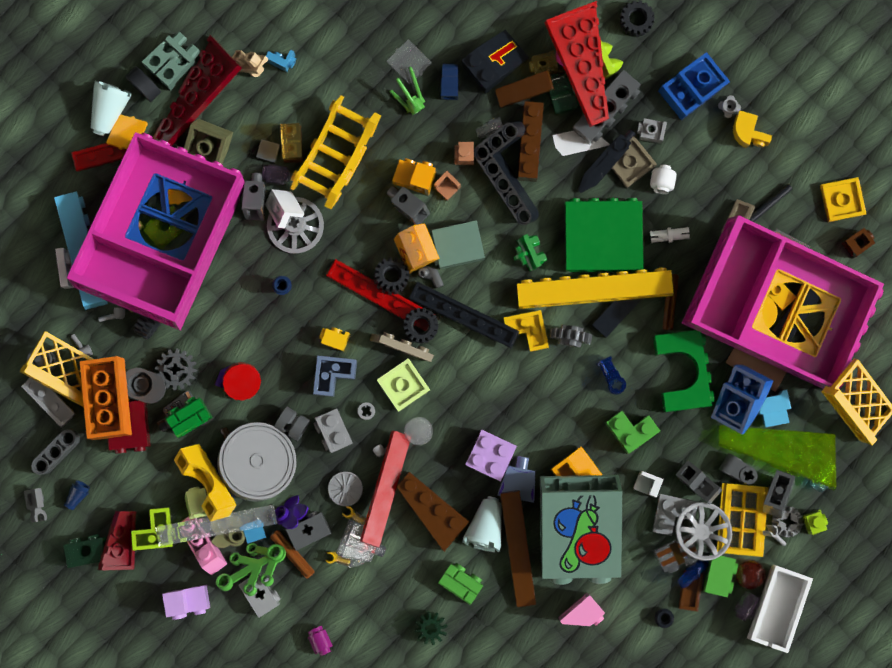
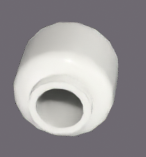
M660 165V167L653 169L650 186L654 189V192L668 194L674 190L676 172L668 165Z

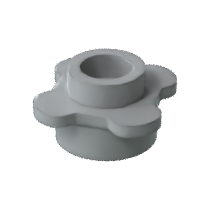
M732 95L718 104V108L723 110L726 118H731L733 113L741 110V106Z

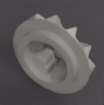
M786 506L782 518L772 517V525L777 526L779 535L793 537L800 532L803 526V516L797 509ZM790 516V520L795 522V524H789L786 527V524L780 521V519H787Z

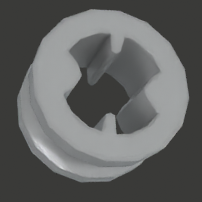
M362 403L358 408V414L362 419L369 420L374 417L375 408L370 403ZM364 406L365 408L367 406L371 407L370 412L372 413L370 416L366 415L365 417L362 415L363 411L361 409Z

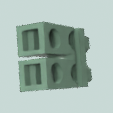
M181 32L176 33L172 38L168 36L165 41L142 61L144 67L170 91L176 86V82L196 63L194 59L200 53L199 49L193 44L186 50L181 47L187 41V38Z

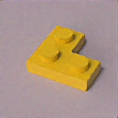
M541 310L504 317L506 325L520 331L519 334L526 333L530 352L549 348Z

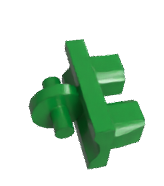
M526 234L517 240L518 247L515 249L518 255L514 256L513 259L514 261L520 260L522 266L527 265L529 272L536 270L547 261L544 252L536 254L534 247L540 245L537 235L528 236Z

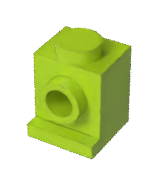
M821 510L803 515V521L808 534L814 535L827 530L826 525H828L825 514L821 513Z

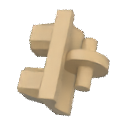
M236 50L232 56L242 67L239 72L249 73L252 77L260 76L264 71L262 65L268 61L266 56L257 55L251 51L244 53L242 50Z

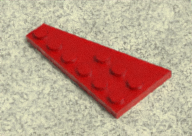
M597 1L547 19L544 22L589 127L609 119L607 96H605L604 89L605 77H603L601 38L598 30L599 18L596 11Z

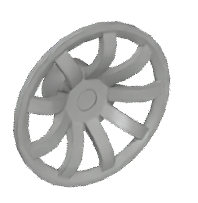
M295 197L297 202H302L301 209L303 212L308 205L315 213L306 217L290 216L285 228H278L277 225L271 226L273 218L269 214L267 231L271 241L284 252L298 254L312 249L320 241L324 230V221L320 210L314 203L305 198ZM318 217L319 228L306 225V222ZM285 229L284 234L277 241L272 231ZM305 230L318 233L312 243L305 235ZM289 235H292V249L281 245ZM297 235H300L308 246L297 249Z
M700 502L688 506L680 514L676 523V537L680 547L689 556L697 560L709 561L720 557L729 548L732 541V526L722 509L713 504L709 505L706 502ZM704 507L714 510L707 521H704ZM698 508V521L695 520L689 511ZM719 514L725 523L712 527L711 523ZM684 517L691 522V528L681 527ZM727 528V539L715 535L713 532ZM681 532H687L689 537H691L685 543L682 540ZM711 539L724 543L722 549L717 552ZM693 543H698L697 554L691 552L687 547ZM704 544L711 549L713 555L702 556Z

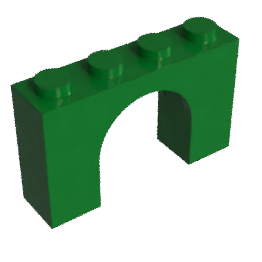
M693 330L655 335L653 341L656 356L674 353L684 354L694 362L696 367L695 381L688 389L661 394L664 413L712 406L711 402H714V394L709 389L711 374L710 371L707 372L706 364H709L708 354L704 353L703 345H706L705 334Z

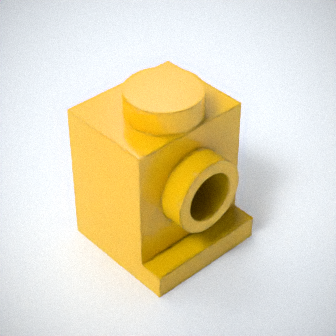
M334 327L331 330L323 328L319 339H322L321 343L323 345L344 352L350 333L345 332L343 335L340 329Z

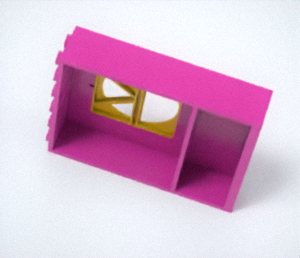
M737 215L728 218L682 324L824 389L825 386L831 387L852 362L854 353L859 350L861 344L859 341L868 329L867 323L869 318L876 311L875 304L883 295L884 290L882 288L884 284ZM788 282L802 284L778 338L769 330L765 323L763 304L768 293L774 287ZM809 289H812L819 296L821 304L802 306ZM824 312V322L820 331L815 336H812L798 314ZM794 324L804 336V342L793 343L787 341Z

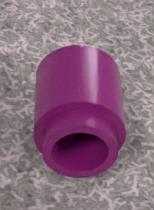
M319 626L308 632V639L315 655L319 653L321 657L331 652L330 648L333 645L326 629L323 630V627Z

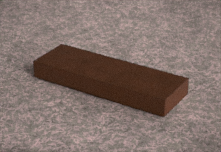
M544 71L495 89L500 108H504L551 91L554 87L549 71Z

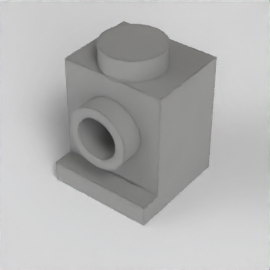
M644 118L642 123L639 122L637 134H640L639 140L661 144L664 139L667 122ZM648 127H654L655 132H650Z

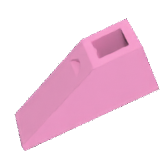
M188 516L177 524L202 569L213 575L227 565L220 550L211 543L212 539L197 518L189 519Z

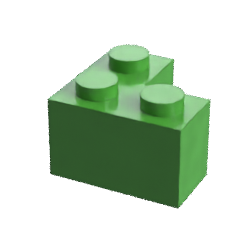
M620 411L605 422L627 454L660 432L650 416H646L633 426L623 411Z

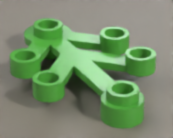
M255 543L248 544L246 551L250 556L261 554L264 557L255 559L241 556L239 553L231 554L229 560L234 566L240 564L248 566L231 576L228 574L219 575L216 579V585L220 590L228 591L232 588L233 583L251 574L243 590L248 596L255 595L257 592L256 582L262 567L268 564L267 569L260 580L267 587L273 584L274 578L272 575L275 567L286 556L284 547L278 544L271 545L269 548L257 546Z

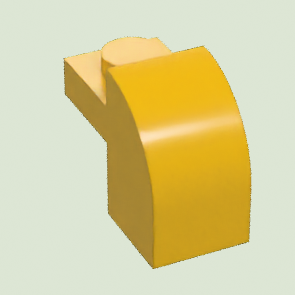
M739 111L733 125L735 140L745 148L750 145V142H753V145L757 147L768 146L772 135L754 130L758 116Z

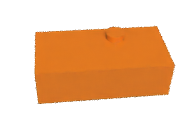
M114 356L80 361L87 439L99 440L132 435L125 359Z

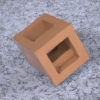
M458 142V145H455V165H474V142Z

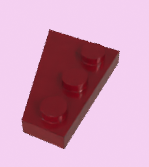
M115 511L97 570H134L135 551H133L131 531H135L136 511Z

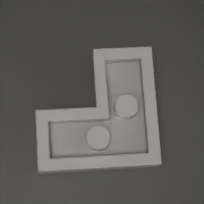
M659 494L652 532L672 536L675 517H679L685 508L698 502ZM697 508L689 511V513L694 518L696 516Z

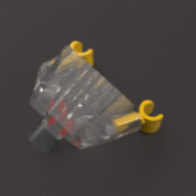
M346 506V508L351 510V514L346 516L342 513V515L349 519L337 553L334 551L327 553L333 555V561L327 559L326 562L329 564L337 562L338 565L352 568L363 565L365 562H371L374 555L383 557L386 546L380 544V547L376 548L359 542L366 517L358 512L355 513L354 509Z

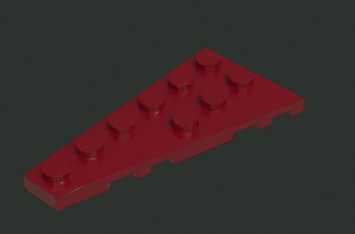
M211 35L207 39L209 42L205 50H201L198 55L200 59L197 65L191 68L178 91L180 95L177 101L172 102L170 106L172 110L168 117L162 120L152 139L157 141L164 140L172 146L242 69Z

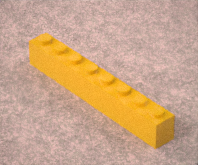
M657 268L655 272H647L645 269L637 270L634 274H628V271L617 272V275L609 276V273L597 274V277L579 275L577 279L564 276L559 277V280L552 281L551 278H542L540 282L522 280L521 284H517L519 309L673 296L671 270L667 271V268Z

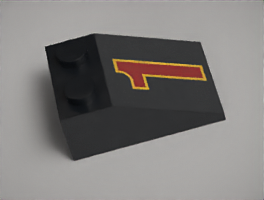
M505 29L462 59V66L486 94L529 60V57Z

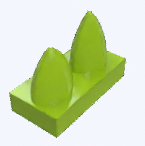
M601 41L603 77L606 80L622 67L623 61L609 58L608 55L613 46Z

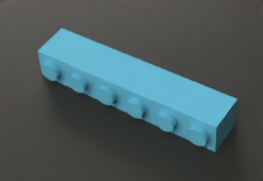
M77 192L54 197L72 265L88 234L87 226L90 225L88 215H84L82 209L85 208L83 196L79 197ZM79 290L85 310L108 304L106 300Z

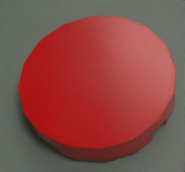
M238 362L232 364L224 372L225 374L222 378L224 391L235 400L243 401L250 399L260 389V374L251 364Z

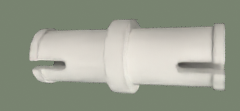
M669 227L667 230L650 231L651 237L658 236L651 238V243L664 241L672 243L673 240L690 239V234H681L688 233L689 227L677 229Z

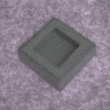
M261 139L256 158L275 163L280 144Z

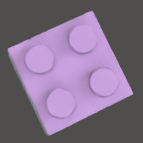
M481 430L466 462V466L501 481L517 446Z

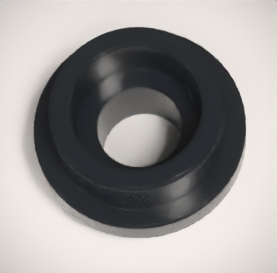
M663 608L656 612L654 619L659 627L668 628L674 622V615L669 609ZM667 615V621L662 622L661 616Z

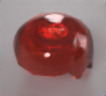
M756 560L744 561L737 568L736 580L745 589H757L766 579L764 566Z

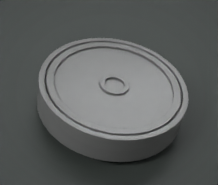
M258 422L248 423L231 432L221 445L217 458L218 473L226 488L235 496L247 501H265L280 494L291 482L296 470V453L289 438L274 426Z

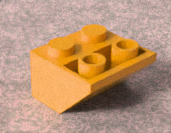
M582 446L551 468L555 476L602 475Z

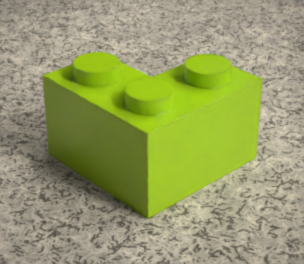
M170 508L150 509L151 529L131 531L133 551L173 547Z

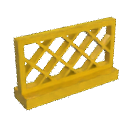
M44 331L20 372L84 408L82 382L79 375L81 371L78 370L75 359L93 360V358ZM46 337L53 341L54 349L44 350L43 342ZM68 349L71 358L61 360L59 350ZM55 351L58 362L48 364L46 353ZM42 355L45 366L37 367L32 362L36 356ZM72 360L75 371L65 374L62 363ZM59 364L62 375L54 377L51 375L49 367ZM76 373L78 384L70 386L66 376Z
M854 358L831 387L825 386L821 392L858 440L873 446L877 441L875 435L892 415V404L860 361ZM857 367V377L852 378V372ZM862 380L867 381V390H862ZM852 381H857L856 391H851ZM843 382H846L845 392H841L839 389ZM872 393L877 394L876 402L871 403ZM856 394L855 404H850L851 395ZM861 394H866V403L861 404ZM881 405L887 407L883 415H881ZM871 406H876L875 416H870ZM860 407H865L864 417H860ZM875 419V421H874V426H873V428L870 430V428H869L870 420Z

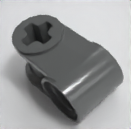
M730 453L727 454L718 469L744 485L754 483L758 477L754 468ZM750 471L752 479L745 480L743 473Z

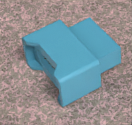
M780 391L777 396L765 399L757 414L762 415L764 428L789 423L787 409H791L788 391Z

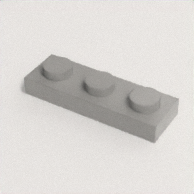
M31 378L22 385V388L60 427L63 428L76 415L56 392Z

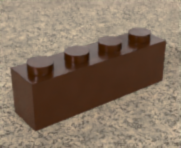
M527 101L524 103L522 123L525 126V133L521 137L518 181L537 182L544 103Z

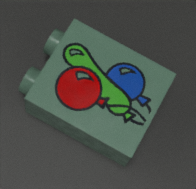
M619 475L540 476V562L542 579H549L554 584L564 585L572 582L573 578H588L590 582L596 584H605L610 582L611 578H620L622 487Z

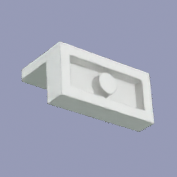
M271 190L265 205L278 228H285L290 216H304L303 210L291 191Z

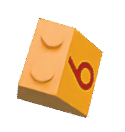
M425 224L413 225L399 232L394 238L404 265L408 267L407 271H409V274L440 259Z

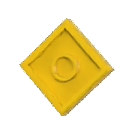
M859 177L820 185L828 222L866 215Z

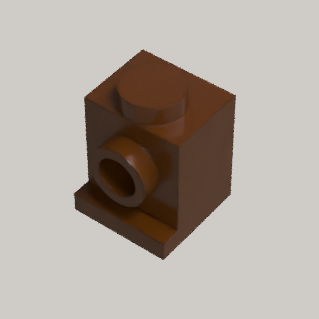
M862 228L844 241L842 245L850 256L855 258L874 245L875 241L873 240V234L869 230ZM856 240L862 242L861 246L856 243Z

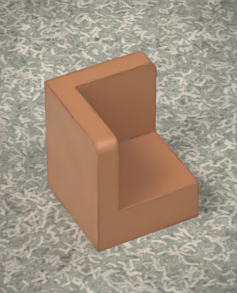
M448 171L434 183V189L447 201L461 188V184Z

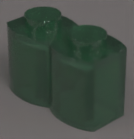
M566 71L550 75L554 89L548 91L554 114L559 115L576 110L579 101L573 92Z

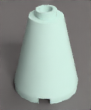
M95 81L91 115L93 133L104 136L105 133H110L132 95L131 92L127 90L123 92L119 87Z
M488 496L487 499L482 500L463 537L462 542L469 546L470 542L473 543L476 549L495 552L496 549L497 552H500L502 504L498 502L499 499Z

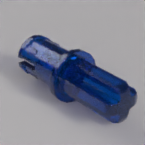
M697 560L692 566H688L686 572L678 579V584L682 588L688 587L694 580L700 577V574L709 566V562Z

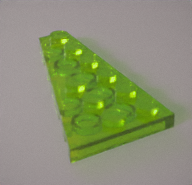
M725 425L719 426L718 446L738 454L743 453L753 457L756 461L760 462L761 460L769 463L774 468L798 477H805L813 483H820L828 486L831 490H836L835 434L750 427L744 434H740Z

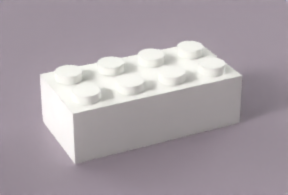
M772 564L747 638L788 653L813 578Z

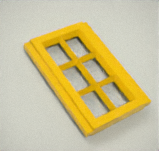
M722 483L720 509L727 515L732 526V541L725 553L763 557L765 536L762 531L766 528L767 513L763 512V504L769 487ZM719 515V524L725 523L723 518ZM727 528L718 530V535L727 539ZM717 541V552L722 549L724 543Z

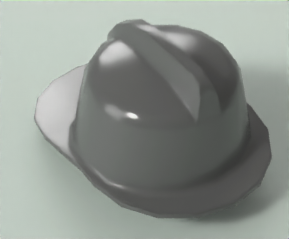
M133 368L126 372L128 396L150 404L162 399L166 386L161 376L142 368Z

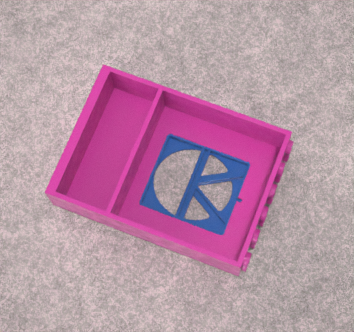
M135 132L67 279L76 289L181 330L244 192L245 182L241 172L235 168H230L229 170L217 161L209 162L202 155L189 154L182 147L174 148L164 140L157 141L152 139L153 137L147 133L139 134ZM168 189L180 190L192 197L190 202L170 215ZM158 192L160 193L162 212L144 205L149 198ZM195 207L198 208L199 221L197 226L180 219ZM140 212L191 232L193 236L187 243L173 250L166 251L148 245L140 234Z

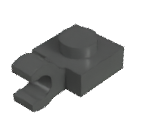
M41 488L24 491L26 507L31 512V522H38V515L40 516V521L47 520L46 512L41 509V507H44V496Z

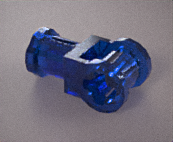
M610 356L596 365L601 368L605 376L604 378L608 383L609 391L612 394L618 395L625 390L626 381L616 370L611 361L613 358ZM614 381L622 383L620 390L617 388L613 389Z

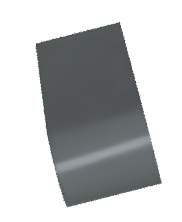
M68 429L62 431L33 460L31 465L33 472L39 475L50 473L80 442L78 432ZM69 433H71L74 438L72 443L68 444L65 439L66 435ZM58 447L60 454L55 458L52 455V450ZM41 461L46 463L44 471H40L38 468Z

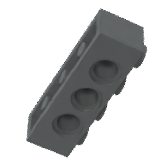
M623 70L605 90L607 104L613 108V111L608 113L609 119L602 122L598 127H589L586 117L583 115L574 125L573 131L589 145L592 141L596 143L603 135L601 131L605 127L609 128L615 122V115L617 113L622 114L628 107L626 103L630 98L634 100L639 95L640 91L638 89L641 84ZM619 90L623 91L625 97L618 98L616 92Z

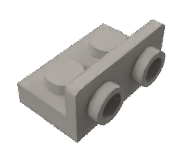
M337 408L315 417L317 422L314 425L318 434L321 432L323 434L324 440H322L326 451L330 450L333 453L353 444Z

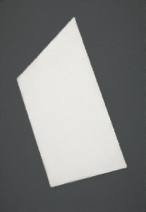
M574 131L553 135L555 148L562 156L610 145L602 137L596 143L592 141L589 145Z

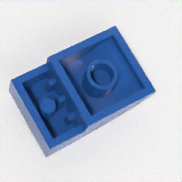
M706 52L665 83L658 92L678 117L683 120L724 88L730 81Z
M743 364L734 365L729 381L723 384L711 418L740 434H744L761 409L774 380Z

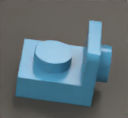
M292 50L289 51L286 59H284L282 54L275 51L274 53L268 51L266 55L268 58L267 63L285 72L289 68L292 69L296 62L295 53Z

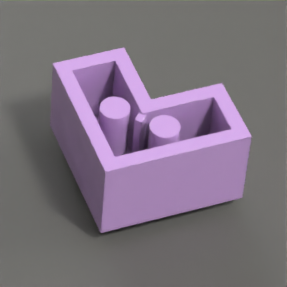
M207 585L174 590L162 594L166 617L172 616V620L184 618L189 612H194V615L206 613L205 609L210 608Z

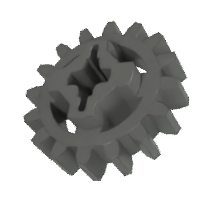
M561 325L560 329L551 328L550 338L559 340L558 344L581 348V344H591L592 334L583 332L584 328L578 326Z
M176 349L175 353L172 350H168L169 355L161 354L164 358L163 360L157 359L160 366L155 367V369L159 370L160 373L158 375L165 381L167 389L172 385L175 391H177L178 386L183 390L185 389L184 384L190 386L189 380L196 379L193 373L198 372V370L193 369V366L197 362H191L193 356H186L187 351L185 350L181 354L180 349ZM172 358V362L168 365H165L166 362ZM181 358H183L187 362L188 367L182 364ZM176 365H177V367L183 369V370L177 371V373L173 372L172 370H168V369L176 368ZM165 373H169L171 381L166 378ZM184 374H188L184 380L180 381Z

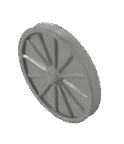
M351 472L337 473L332 477L328 485L330 498L340 506L355 504L361 498L363 492L361 480Z

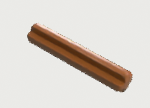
M279 530L270 536L275 544L284 547L288 559L305 578H309L314 574V569Z

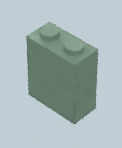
M477 220L432 230L430 237L440 258L434 262L435 266L439 265L440 270L485 260Z

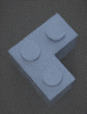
M317 356L313 394L334 397L336 378L355 380L357 360Z

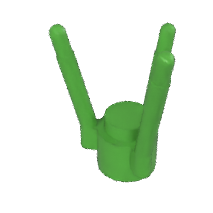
M409 67L418 98L416 95L411 97L399 78H396V81L408 98L407 104L393 90H390V93L408 113L411 112L414 115L425 108L423 103L426 101L422 97L412 67Z

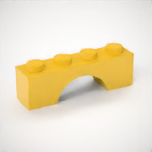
M197 444L181 448L174 461L182 475L191 476L204 485L207 497L201 507L210 522L230 516L236 507L234 498L231 497L201 445Z

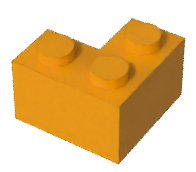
M405 158L404 161L399 160L392 182L394 185L429 196L436 176V168L433 167V164L422 161V163L417 162L415 165V161Z

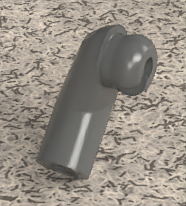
M424 266L418 270V275L421 278L432 280L435 289L444 286L437 269Z

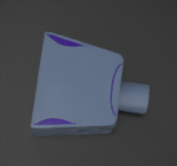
M518 456L516 467H507L498 490V496H501L500 492L520 490L521 500L534 503L535 471L527 470L529 458Z

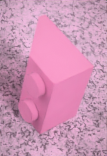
M586 593L559 616L558 619L562 624L591 626L594 624L596 626L604 619L603 615L605 612Z

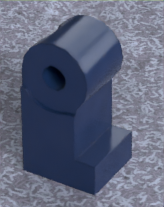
M458 64L442 65L441 100H458Z

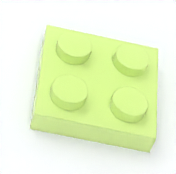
M409 358L377 379L398 412L430 391Z

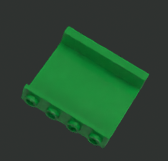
M571 198L565 202V272H636L637 270H643L642 201H638L637 198H626V201H618V198H608L607 201H599V198H589L588 201Z

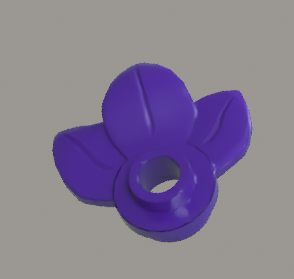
M296 495L289 498L284 506L277 507L273 517L275 522L282 525L285 529H294L298 526V520L307 514L309 508L305 504H298L299 496Z

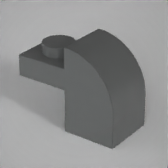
M687 461L676 474L685 486L709 505L722 491L718 485L706 477L690 461Z

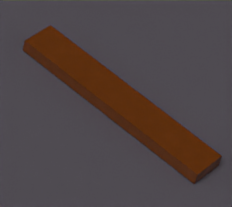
M520 490L500 492L517 607L536 605Z

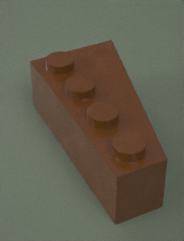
M411 472L397 486L445 552L469 521Z

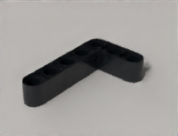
M514 121L503 125L477 145L474 149V156L517 222L521 225H527L538 219L539 212L501 155L502 151L520 139L525 133L524 124L520 121ZM512 126L516 129L515 135L512 133ZM498 137H499V138L501 139V141H502V144H501V145L498 144V141H497ZM484 148L487 149V156L484 154ZM494 164L497 165L498 171H495ZM505 180L508 181V188L504 184ZM515 195L518 197L519 203L515 201ZM525 211L529 213V219L526 218Z

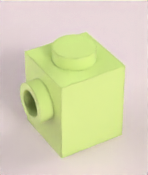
M194 487L185 493L189 519L207 516L201 507L207 497L205 488Z

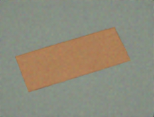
M736 348L733 349L726 361L732 367L743 364L774 380L770 389L775 392L787 373Z

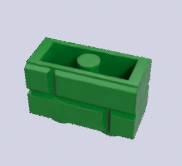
M192 397L184 402L186 405L181 409L176 407L168 412L169 416L166 417V420L177 438H181L213 418L201 398L198 397L196 399Z

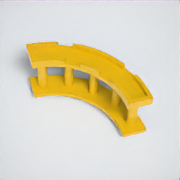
M342 95L330 104L329 111L331 112L319 138L313 140L310 154L299 171L295 170L291 177L293 183L290 189L294 190L301 183L325 195L327 199L325 207L332 209L342 194L340 191L344 185H348L367 149L364 145H367L369 138L373 136L381 118V115L374 113L371 118H364L341 106L344 99ZM337 113L363 125L362 127L365 129L362 136L356 137L332 125ZM331 132L353 143L356 147L353 155L347 157L324 145L323 142L328 133ZM321 151L344 163L346 167L343 173L337 175L314 163L313 161L318 152ZM308 169H311L334 181L335 185L333 188L328 189L304 177Z

